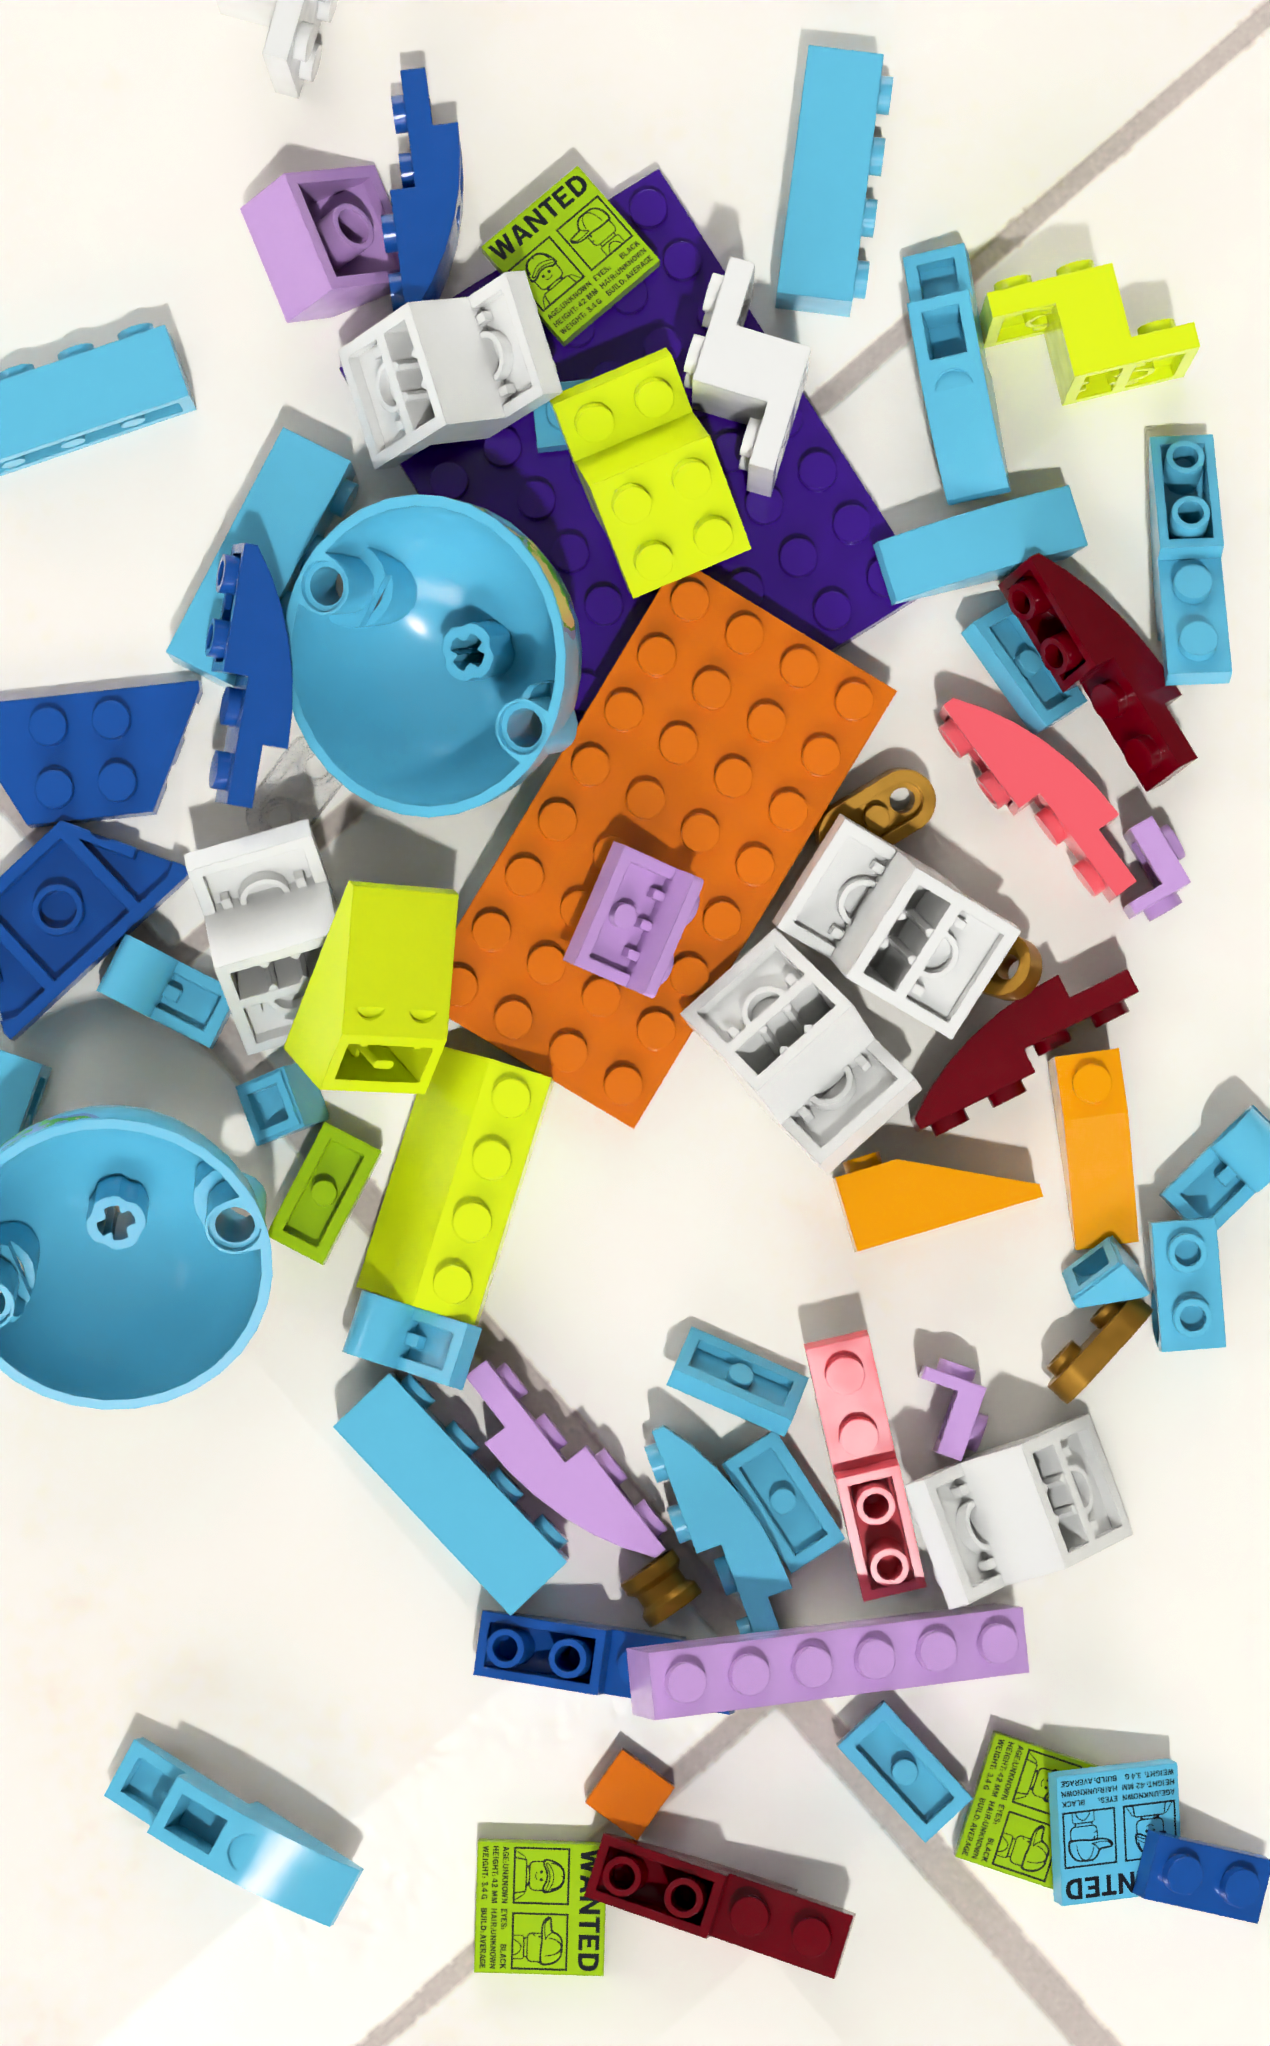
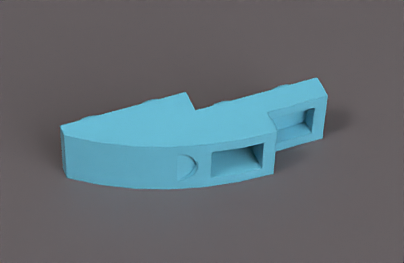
M964 243L903 257L910 303H907L913 343L931 435L947 503L950 506L1011 492L993 380L987 367L967 248Z
M1213 434L1150 437L1149 504L1157 640L1161 641L1165 686L1230 683L1232 675V662L1221 561L1224 539Z
M665 1425L652 1429L656 1443L644 1448L657 1483L669 1479L678 1503L667 1507V1511L679 1543L692 1540L696 1554L719 1545L722 1546L724 1556L713 1559L726 1596L736 1592L740 1595L747 1614L746 1617L735 1620L740 1634L780 1630L768 1597L792 1589V1586L779 1555L760 1521L744 1501L736 1487L695 1446Z
M144 1737L133 1740L104 1794L105 1797L149 1824L150 1827L147 1833L177 1852L272 1903L328 1927L333 1926L364 1870V1868L258 1801L250 1804L246 1803Z

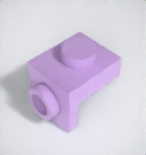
M1150 816L1131 827L1123 835L1154 888L1127 904L1123 910L1128 919L1144 912L1149 922L1183 903L1177 892L1191 883L1179 860L1185 857V852L1179 839L1169 825L1165 824L1159 828L1153 816Z
M940 1358L936 1370L922 1365L918 1375L919 1378L953 1389L933 1451L962 1461L966 1449L976 1452L981 1443L988 1415L979 1413L987 1388L972 1383L977 1370Z

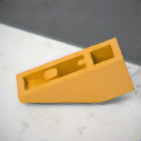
M1119 1048L1054 1057L1047 1062L1074 1250L1094 1248L1108 1236L1111 1237L1112 1235L1120 1244L1139 1242L1129 1117Z
M879 1151L843 1162L846 1174L833 1179L854 1252L1043 1197L1040 1184L900 1159L883 1163Z

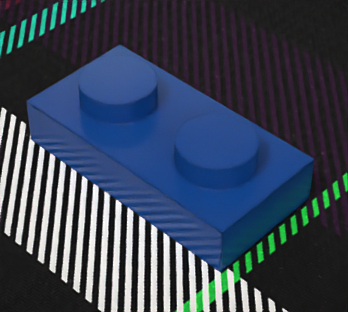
M1148 1829L1132 1893L1151 1901L1258 1924L1270 1877V1859L1252 1852Z

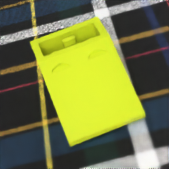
M348 881L283 1047L319 1090L426 1093L448 1036L459 894L454 889Z

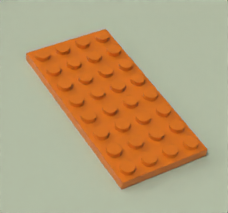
M701 571L661 587L579 722L573 743L561 752L456 927L449 1019L539 1073L552 1077L554 1082L634 1129L693 1032V1029L686 1023L680 1013L732 967L897 691ZM613 841L704 880L699 894L700 902L697 913L693 920L685 926L673 954L674 964L667 980L660 985L654 998H649L563 961Z

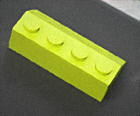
M444 1047L426 1093L416 1095L356 1287L472 1325L479 1324L554 1085L552 1077L487 1057Z

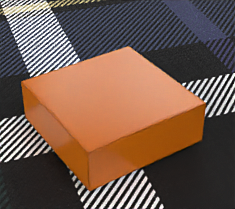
M622 1747L586 1798L585 1803L638 1841L674 1790L675 1784Z

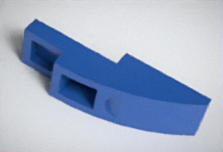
M425 67L400 70L403 94L391 96L396 134L408 133L411 151L398 154L403 188L390 190L393 214L381 215L385 252H398L400 272L388 274L393 312L407 302L440 299L450 275L457 250L463 214L464 177L458 122L433 125Z
M239 543L232 545L231 555L223 554L221 557L216 578V591L224 594L220 619L212 618L205 644L206 656L213 657L211 671L236 676L235 686L226 687L221 701L220 724L228 727L224 751L216 750L212 758L209 787L217 789L215 802L252 809L262 747L288 749L292 719L293 677L290 645L283 609L272 575L258 545Z
M482 1610L473 1675L596 1696L607 1694L631 1698L626 1648L690 1641V1639H686V1636L520 1613H514L510 1616L507 1612ZM735 1710L717 1713L730 1715L735 1713Z

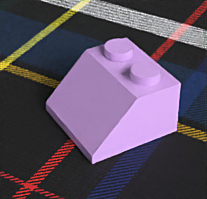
M375 165L283 173L240 208L287 323L332 318L390 294L388 274L400 272L398 252H385L381 215L393 214Z

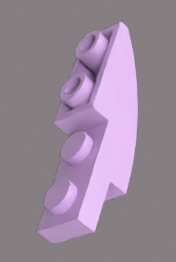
M487 1359L468 1373L467 1379L505 1427L484 1444L503 1466L534 1496L567 1520L589 1533L622 1548L651 1557H657L665 1550L666 1545L659 1536L668 1530L645 1499L637 1505L631 1502L619 1486L628 1477L605 1448L595 1455L590 1447L585 1445L567 1460L560 1452V1449L568 1444L567 1440L546 1413H543L537 1419L532 1416L520 1400L528 1393V1390L506 1362L495 1368L491 1361Z

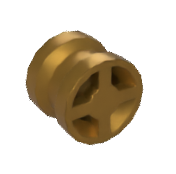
M673 1548L654 1559L621 1584L626 1594L636 1597L644 1607L643 1619L649 1628L664 1621L702 1593L695 1580L686 1579L680 1571V1558Z

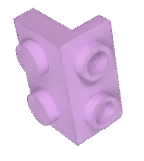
M613 841L563 961L649 998H654L660 985L667 980L674 964L673 954L685 926L693 920L697 913L700 902L699 894L704 880Z

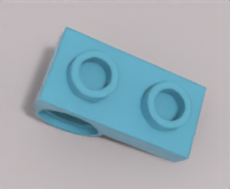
M127 934L124 935L96 990L210 1049H213L231 1014L219 981Z
M1254 1105L1249 1106L1159 1196L1182 1219L1216 1218L1218 1230L1255 1193L1270 1183V1121Z
M1216 1218L1148 1222L1154 1287L1151 1292V1308L1153 1309L1151 1315L1154 1338L1159 1351L1173 1352L1226 1347Z
M362 1290L342 1352L463 1390L482 1328Z

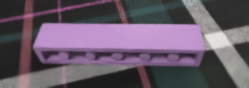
M996 1603L959 1607L951 1610L943 1609L626 1648L633 1715L651 1720L1029 1673L1023 1607Z

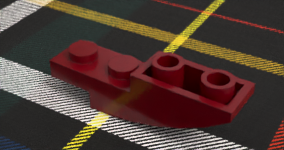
M1040 553L1030 556L998 585L1008 601L1011 611L1019 619L1039 652L1045 667L1051 672L1062 692L1064 693L1082 685L1092 702L1093 708L1102 718L1125 756L1127 764L1134 771L1146 792L1163 785L1198 758L1167 708L1182 695L1176 685L1165 686L1163 665L1141 637L1098 594L1066 569Z
M1128 969L1072 997L1068 995L1059 975H1056L1035 987L1026 997L1015 1000L997 1013L965 1042L944 1066L927 1090L911 1120L916 1132L930 1126L936 1137L970 1120L964 1108L986 1097L992 1108L1025 1093L1027 1090L1022 1079L1035 1073L1025 1052L1026 1049L1033 1046L1039 1057L1073 1040L1068 1028L1088 1018L1091 1019L1094 1027L1098 1028L1130 1011L1125 1000L1138 993L1139 990Z
M606 1832L603 1833L584 1897L705 1939L711 1936L835 1979L838 1975L856 1916L854 1912L797 1893L798 1889L692 1855Z

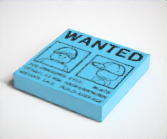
M1165 1758L1048 1772L1054 1902L1061 1906L1139 1897L1132 1892L1148 1829L1181 1836L1177 1762Z

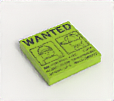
M578 165L481 246L484 256L500 274L525 270L533 298L537 304L540 320L563 347L660 266L659 258Z
M993 1730L973 1792V1799L970 1802L954 1851L955 1857L1053 1889L1048 1772L1097 1767L1099 1765Z
M479 1838L474 1973L604 1976L606 1904L584 1897L601 1842Z

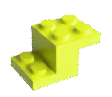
M1090 259L1075 261L1059 267L1056 270L1057 276L1032 282L1031 275H1017L995 283V291L986 293L979 316L984 348L1044 334L1062 406L1184 377L1200 348L1195 323L1191 322L1176 326L1175 320L1172 318L1156 320L1142 325L1137 329L1138 335L1131 337L1113 263L1095 267L1093 260Z
M667 348L568 388L549 401L590 507L608 537L627 589L633 599L752 549L710 435L692 411L672 354Z

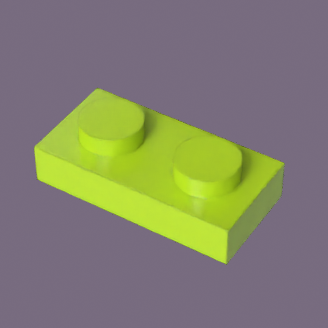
M324 1122L268 1230L269 1238L321 1265H325L383 1151Z

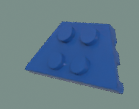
M199 680L1 701L0 783L25 823L30 828L55 826L60 820L74 824L157 815L167 788V778L172 766L176 764L185 741L183 737L196 703L199 704L203 694L202 683Z
M60 820L0 876V1013L3 1020L0 1022L4 1034L12 1041L17 1040L117 947L125 934H131L189 880L186 866Z

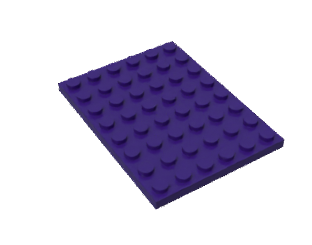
M657 169L608 201L659 258L660 266L565 347L541 321L560 382L592 379L663 348H667L672 354L684 387L686 376L684 366L694 334L706 337L708 328L702 326L705 311L702 309L713 272L725 275V271L660 170ZM495 270L452 298L468 297L501 274ZM748 310L744 328L764 333L751 311ZM340 367V372L347 382L343 367ZM684 387L692 408V389ZM804 393L801 396L771 497L747 491L748 471L738 468L741 455H739L747 425L692 409L695 416L710 435L752 548L705 568L701 572L832 652L840 649L916 601L891 604L873 544L895 536V534ZM533 411L487 439L429 445L399 464L418 495L444 496L486 508L506 519L534 542L560 575L571 597L580 629L582 645L581 680L574 708L579 724L660 588L637 598H632L608 537L590 507L569 450L538 453Z

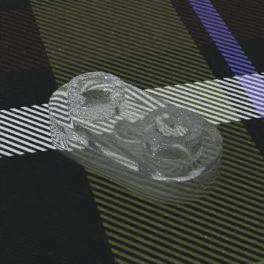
M303 734L296 737L288 745V749H285L255 790L252 809L246 808L245 811L246 823L252 834L274 828L270 826L268 817L270 812L279 806L290 810L291 819L288 824L308 819L312 827L341 788L342 784L328 771L320 777H311L306 773L308 760L316 755L310 749Z

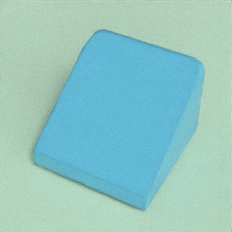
M297 1063L282 1066L235 1087L256 1146L264 1145L313 1127L329 1119V1113L321 1091Z
M1113 1235L1111 1237L1108 1236L1064 1269L1062 1273L1071 1300L1077 1308L1139 1299L1151 1293L1141 1268Z

